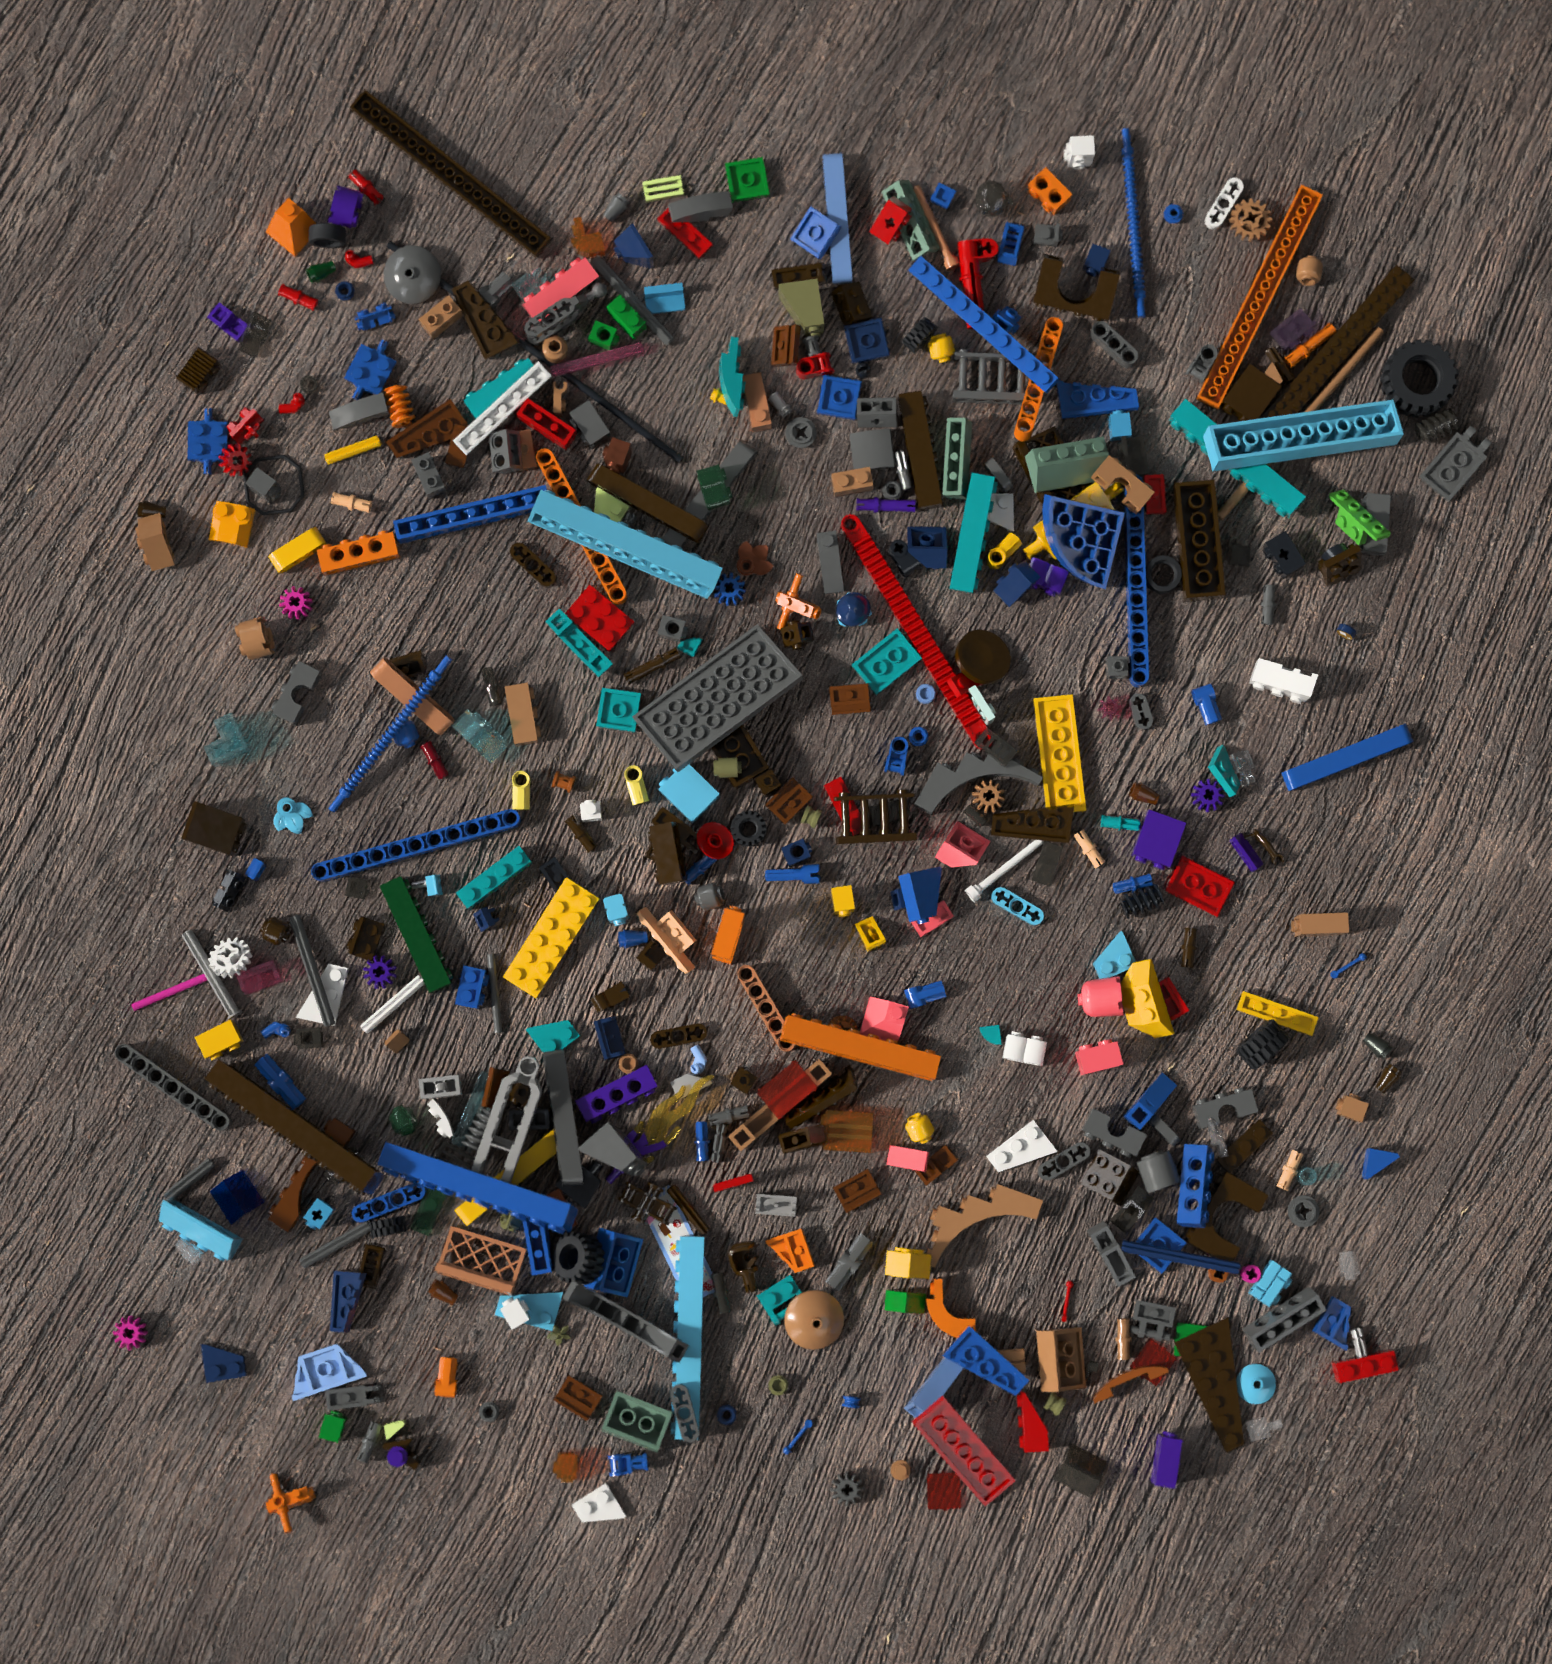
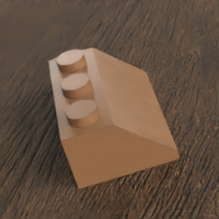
M1074 1327L1036 1331L1041 1392H1061L1086 1388L1082 1328Z

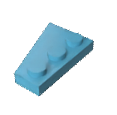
M563 1292L518 1294L513 1296L501 1295L495 1316L505 1318L500 1311L504 1307L502 1303L511 1297L514 1300L519 1298L520 1301L524 1300L529 1307L527 1313L531 1319L524 1322L525 1324L553 1331Z

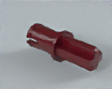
M429 741L423 744L420 748L429 761L427 764L431 765L439 780L446 778L449 773L441 761L442 757L437 754L432 742Z

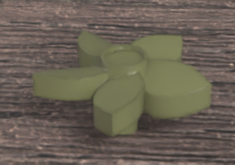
M554 1325L553 1331L548 1334L547 1339L555 1340L557 1346L562 1343V1339H571L569 1334L566 1333L569 1326L567 1325L560 1329L559 1326Z

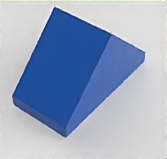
M1366 1148L1362 1171L1363 1179L1368 1180L1400 1157L1398 1153Z

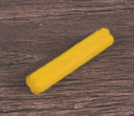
M374 436L326 453L324 455L327 464H332L380 447L381 442L378 436Z

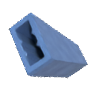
M944 1357L904 1409L917 1418L944 1395L964 1367Z

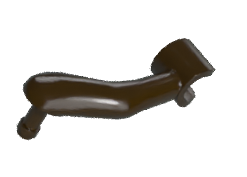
M1253 829L1254 833L1244 836L1245 840L1255 837L1271 856V862L1276 865L1275 858L1277 856L1280 857L1282 863L1284 862V857L1276 852L1270 841L1258 829Z

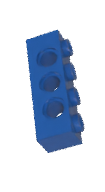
M1184 1144L1177 1223L1182 1227L1205 1228L1206 1222L1209 1221L1207 1203L1211 1200L1209 1183L1213 1179V1174L1210 1170L1211 1163L1214 1162V1152L1208 1145ZM1202 1162L1201 1169L1195 1171V1165ZM1196 1182H1200L1199 1189L1193 1190V1185ZM1198 1201V1207L1195 1210H1191V1205Z

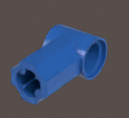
M1211 684L1191 690L1193 700L1200 709L1205 726L1222 720L1215 701L1216 695Z
M942 981L904 990L909 1009L926 1005L928 1002L946 997Z

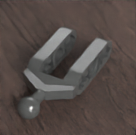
M596 283L588 294L563 298L528 320L525 324L528 342L533 346H539L548 337L555 336L572 325L591 300L596 297L602 298L606 295L607 287L603 283Z

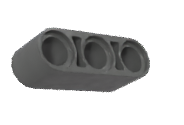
M1097 321L1090 333L1092 340L1120 366L1126 369L1132 368L1138 359L1136 349L1106 322ZM1101 328L1104 330L1105 334L1098 335L1096 334L1095 329ZM1115 341L1119 344V347L1116 349L1112 348L1109 343ZM1130 354L1133 357V361H1126L1124 355Z

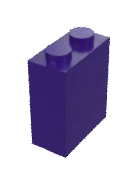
M1148 810L1131 856H1134L1135 861L1140 863H1153V867L1157 869H1169L1186 823Z
M1163 1431V1434H1157L1151 1482L1155 1486L1176 1488L1182 1439L1177 1437L1178 1434L1174 1432Z

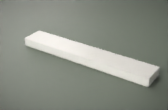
M538 361L464 429L453 442L465 455H468L552 375Z

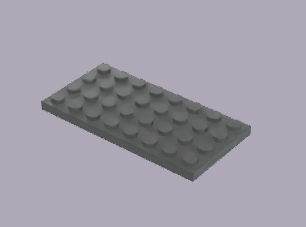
M757 624L632 717L673 768L679 772L804 678Z

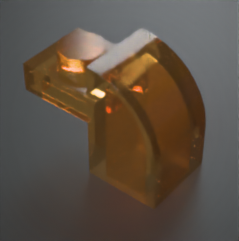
M581 217L574 218L575 225H571L574 238H570L574 251L585 258H595L598 255L605 256L601 232L585 235Z

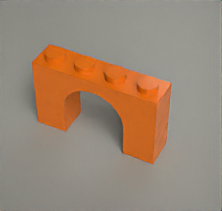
M730 906L729 909L725 908L711 953L713 960L732 965L745 921L742 909Z

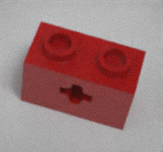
M891 197L886 202L869 232L886 244H890L892 241L896 242L902 233L900 231L903 225L906 226L912 217L909 215L912 208L896 197Z

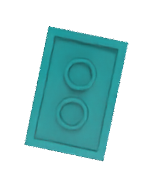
M897 628L851 666L865 683H869V688L877 696L922 658Z

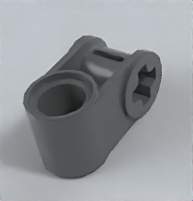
M1211 344L1203 346L1185 374L1192 375L1202 384L1217 357L1216 347ZM1210 351L1213 358L1206 359L1203 356V352Z

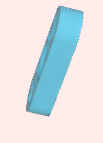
M998 887L992 892L991 899L994 904L1026 923L1035 926L1043 921L1044 914L1040 908L1009 890ZM1002 891L1005 898L1013 897L1008 907L1005 906L1007 903L1005 900H1000V902L996 900V893ZM1020 901L1023 904L1022 911L1015 912L1012 909V903ZM1027 906L1030 907L1029 912H1038L1039 920L1033 922L1030 915L1022 916Z

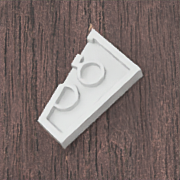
M328 964L321 975V980L335 1020V1024L332 1026H335L349 968ZM311 991L296 1018L323 1023L313 991Z
M1032 1120L986 1157L997 1172H1001L1058 1151L1034 1120Z

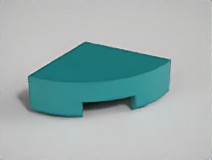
M696 637L686 639L676 649L694 658L703 639Z
M999 1025L979 1027L984 1039L992 1044L1002 1045Z

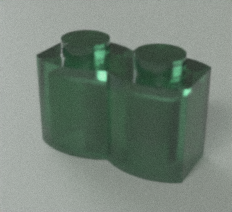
M718 464L696 471L707 511L730 504V499L733 497L730 487L726 488L724 480H727L724 468L720 469Z

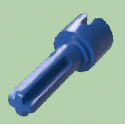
M804 864L801 869L765 870L766 881L802 880L804 884H820V875H813V873L819 872L820 864Z

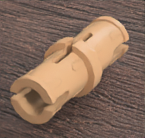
M333 492L332 496L334 498H331V504L348 507V510L356 509L370 513L372 501L356 498L352 494L348 496Z
M1083 829L1079 832L1083 839L1078 833L1073 837L1082 847L1083 854L1088 856L1096 869L1100 866L1096 859L1101 865L1106 861L1096 849L1097 845L1091 842Z
M1295 1150L1291 1151L1286 1166L1282 1168L1283 1173L1276 1185L1278 1188H1282L1285 1191L1289 1190L1294 1175L1298 1173L1296 1170L1304 1156L1303 1154Z

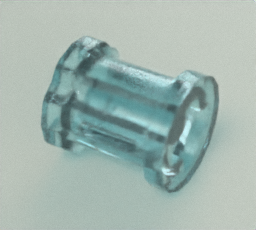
M1300 1168L1297 1171V1181L1302 1185H1312L1317 1180V1174L1312 1168ZM1309 1172L1310 1180H1303L1305 1177L1303 1173Z

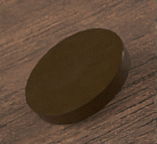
M970 631L961 638L956 646L955 658L959 669L967 678L976 683H996L1005 676L1010 668L1011 656L1008 647L999 636L990 631Z

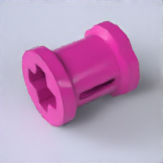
M1246 1265L1242 1267L1240 1275L1245 1282L1256 1283L1261 1277V1272L1254 1265ZM1252 1270L1255 1276L1249 1278L1246 1272Z

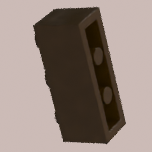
M668 822L649 826L648 839L653 847L651 855L653 862L656 863L655 877L659 885H670L688 881L678 824L676 822Z

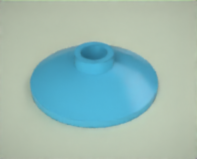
M1261 1364L1245 1366L1236 1378L1238 1394L1243 1400L1251 1404H1262L1268 1401L1276 1389V1380L1273 1373ZM1255 1381L1260 1382L1259 1388L1254 1387L1253 1384Z

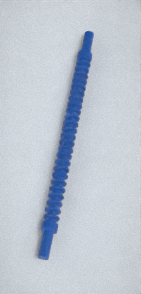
M1124 128L1122 129L1124 147L1122 148V155L1124 156L1122 160L1125 161L1123 163V166H1125L1123 171L1126 172L1124 174V177H1126L1124 182H1127L1125 184L1127 188L1125 192L1128 193L1125 197L1128 198L1126 208L1129 209L1127 211V214H1129L1127 219L1130 220L1128 222V225H1130L1128 230L1131 231L1129 232L1131 236L1129 241H1132L1130 243L1132 247L1130 251L1133 252L1130 255L1133 257L1131 260L1133 265L1131 267L1134 268L1132 270V273H1134L1132 278L1135 279L1133 281V284H1135L1133 289L1136 290L1134 291V298L1137 302L1138 318H1144V298L1146 297V292L1143 290L1145 288L1143 285L1145 281L1142 280L1144 277L1142 272L1144 270L1141 269L1143 267L1141 263L1143 259L1140 258L1142 256V253H1140L1142 248L1139 247L1141 245V242H1139L1141 237L1138 236L1141 233L1138 231L1140 229V226H1138L1140 222L1137 220L1139 218L1137 215L1139 211L1136 210L1138 208L1136 204L1138 200L1135 199L1137 197V194H1135L1137 189L1134 188L1136 186V183H1134L1136 178L1133 177L1136 175L1133 172L1135 170V167H1133L1135 163L1132 161L1134 159L1132 156L1134 150L1131 147L1130 129Z
M446 655L437 668L429 673L430 677H426V682H422L423 686H419L420 690L415 691L416 695H412L413 699H409V704H405L406 708H402L403 712L398 713L399 717H395L396 721H392L393 725L388 726L389 730H385L386 734H382V739H378L379 743H375L376 747L372 748V752H368L369 756H365L366 760L361 761L362 765H358L359 769H355L356 773L351 774L352 778H348L349 782H345V787H341L339 795L328 808L330 811L335 813L342 802L351 796V791L355 790L354 787L358 786V782L362 781L361 778L365 777L364 774L368 773V769L372 768L371 765L375 764L374 761L378 760V756L382 755L381 752H384L385 747L389 746L388 743L392 742L391 739L395 738V734H399L398 730L402 729L401 726L405 725V721H409L408 717H411L412 712L416 711L415 708H419L418 704L422 703V699H426L425 695H428V691L433 689L432 686H436L435 682H439L442 678L441 674L451 663V657Z

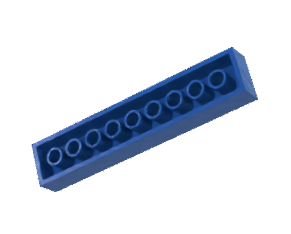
M387 1142L384 1144L377 1163L378 1166L382 1167V1172L398 1178L400 1175V1178L414 1184L419 1181L418 1184L431 1190H435V1187H437L438 1191L452 1197L455 1193L456 1197L471 1203L474 1200V1203L487 1209L493 1206L492 1209L505 1215L511 1212V1215L519 1220L527 1221L528 1218L530 1222L537 1226L545 1228L546 1225H549L548 1228L564 1234V1231L571 1232L578 1213V1209L571 1204Z

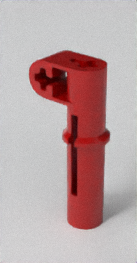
M990 238L963 240L958 242L961 268L959 281L962 283L963 293L984 311L981 284L983 275L980 274L979 263L991 261L998 252V244ZM977 245H979V251H982L980 256H978ZM967 323V329H968V330H974V329Z

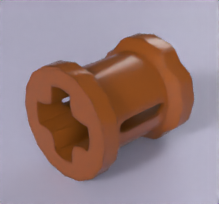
M557 770L551 787H559L571 793L576 776L569 777Z
M1208 1270V1276L1212 1281L1218 1283L1226 1281L1228 1272L1221 1273V1278L1214 1276L1216 1270Z

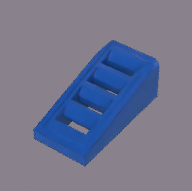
M1006 222L997 262L1016 266L1025 226ZM1008 231L1019 233V235L1010 234ZM1007 246V247L1016 248V249L1014 250V249H1009V248H1004V247Z

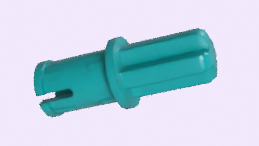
M1102 815L1100 827L1115 828L1118 831L1120 829L1138 831L1140 829V820L1122 818V815L1119 817Z

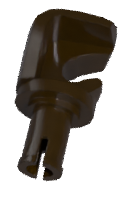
M754 1241L736 1243L730 1248L728 1253L733 1272L743 1278L745 1293H752L758 1290L754 1273L759 1268L758 1265L754 1264L759 1255L752 1259L748 1257L750 1250L756 1247Z

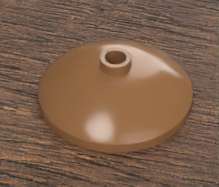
M809 1290L797 1295L789 1303L785 1312L784 1324L789 1337L800 1347L812 1350L822 1349L832 1344L839 1337L844 1325V1313L837 1299L831 1294L821 1290ZM814 1321H820L818 1326H813Z

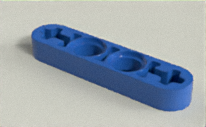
M419 1182L416 1184L412 1183L361 1203L353 1208L352 1217L356 1222L361 1223L421 1200L426 1195V1187L418 1184ZM414 1186L422 1188L419 1197L416 1194L409 1196L411 1201H408L405 1189L409 1193L414 1190ZM396 1193H401L404 1196V1201L399 1205L393 1201V1196ZM378 1200L385 1203V1209L382 1212H378L374 1208V1204ZM370 1203V1208L374 1215L371 1216V1212L364 1214V1219L357 1217L358 1208L366 1210L369 1208L367 1204Z

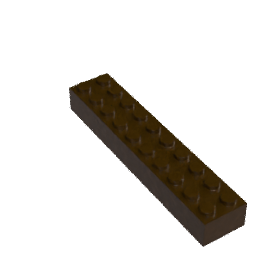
M218 1059L205 1077L211 1089L223 1094V1097L229 1102L235 1103L238 1106L241 1105L239 1109L248 1115L256 1116L255 1120L263 1126L272 1127L270 1131L279 1137L287 1138L286 1142L292 1147L299 1150L303 1149V1155L316 1162L319 1161L318 1165L324 1170L331 1173L335 1172L333 1176L341 1182L350 1183L349 1187L356 1193H360L363 1196L365 1194L373 1195L386 1176L230 1064Z

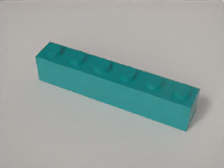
M971 473L949 587L950 590L972 594L973 589L977 590L979 578H976L977 570L981 571L983 559L979 558L981 551H985L987 541L983 537L984 532H988L990 526L987 516L988 512L992 513L994 501H991L992 493L996 494L998 482H994L995 477Z

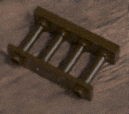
M909 789L897 790V794L851 796L850 792L839 793V797H833L834 801H841L842 832L841 836L836 837V844L917 840V834L911 833V829H909L907 798L915 797V794L909 793ZM889 798H899L901 829H899L897 834H892L891 830H889ZM868 799H880L881 830L880 834L872 835V831H870ZM849 800L861 801L862 831L857 836H853L852 832H850Z

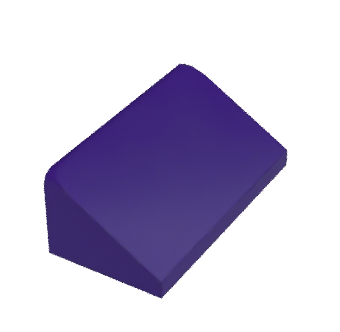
M1242 833L1230 839L1229 842L1251 872L1263 865L1262 860L1249 842L1244 839Z

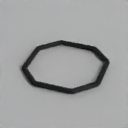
M286 455L256 458L252 465L248 467L249 471L243 474L246 502L261 515L292 512L305 495L302 468ZM284 458L298 469L301 495L289 509L264 512L250 502L249 490L246 484L247 475L257 462Z

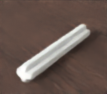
M416 976L362 1023L361 1028L363 1031L369 1033L425 984L422 977Z

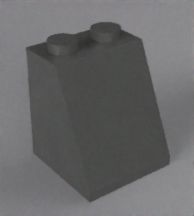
M609 1122L578 1148L581 1152L633 1177L642 1174L646 1169L645 1167L649 1164L624 1132Z

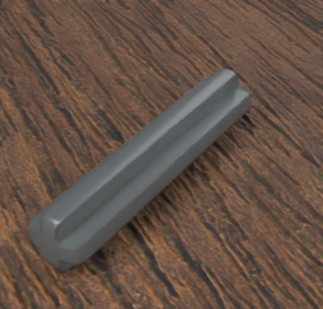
M207 1158L163 1194L166 1200H174L213 1169L215 1167L214 1162Z

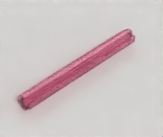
M639 342L551 366L550 372L553 377L643 354L644 348L642 343Z

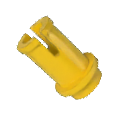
M714 388L710 398L713 400V403L716 401L727 405L720 388Z

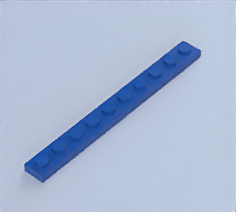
M922 256L908 270L1045 393H1048L1060 380L1059 377Z

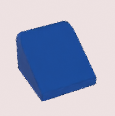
M254 858L245 875L258 881L267 864Z

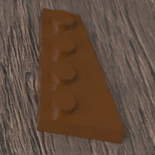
M449 399L386 441V443L398 459L451 440L455 424L466 427L469 425L453 401Z

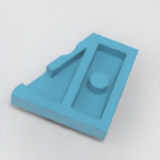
M1122 931L1115 936L1093 963L1099 979L1110 978L1129 970L1132 963L1136 962Z

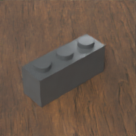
M1367 493L1361 499L1360 505L1387 530L1389 529L1391 495ZM1367 535L1365 544L1358 546L1364 555L1384 556L1387 553L1388 538L1375 541Z

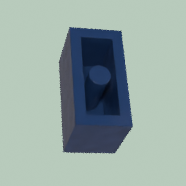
M1025 560L1019 565L1017 563L1013 564L1008 569L1010 573L1007 576L1004 574L997 581L998 586L993 590L1008 607L1016 603L1041 578Z

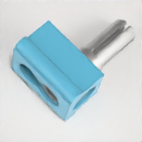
M440 875L425 876L426 880L411 883V885H416L411 886L412 889L427 887L428 896L443 895Z

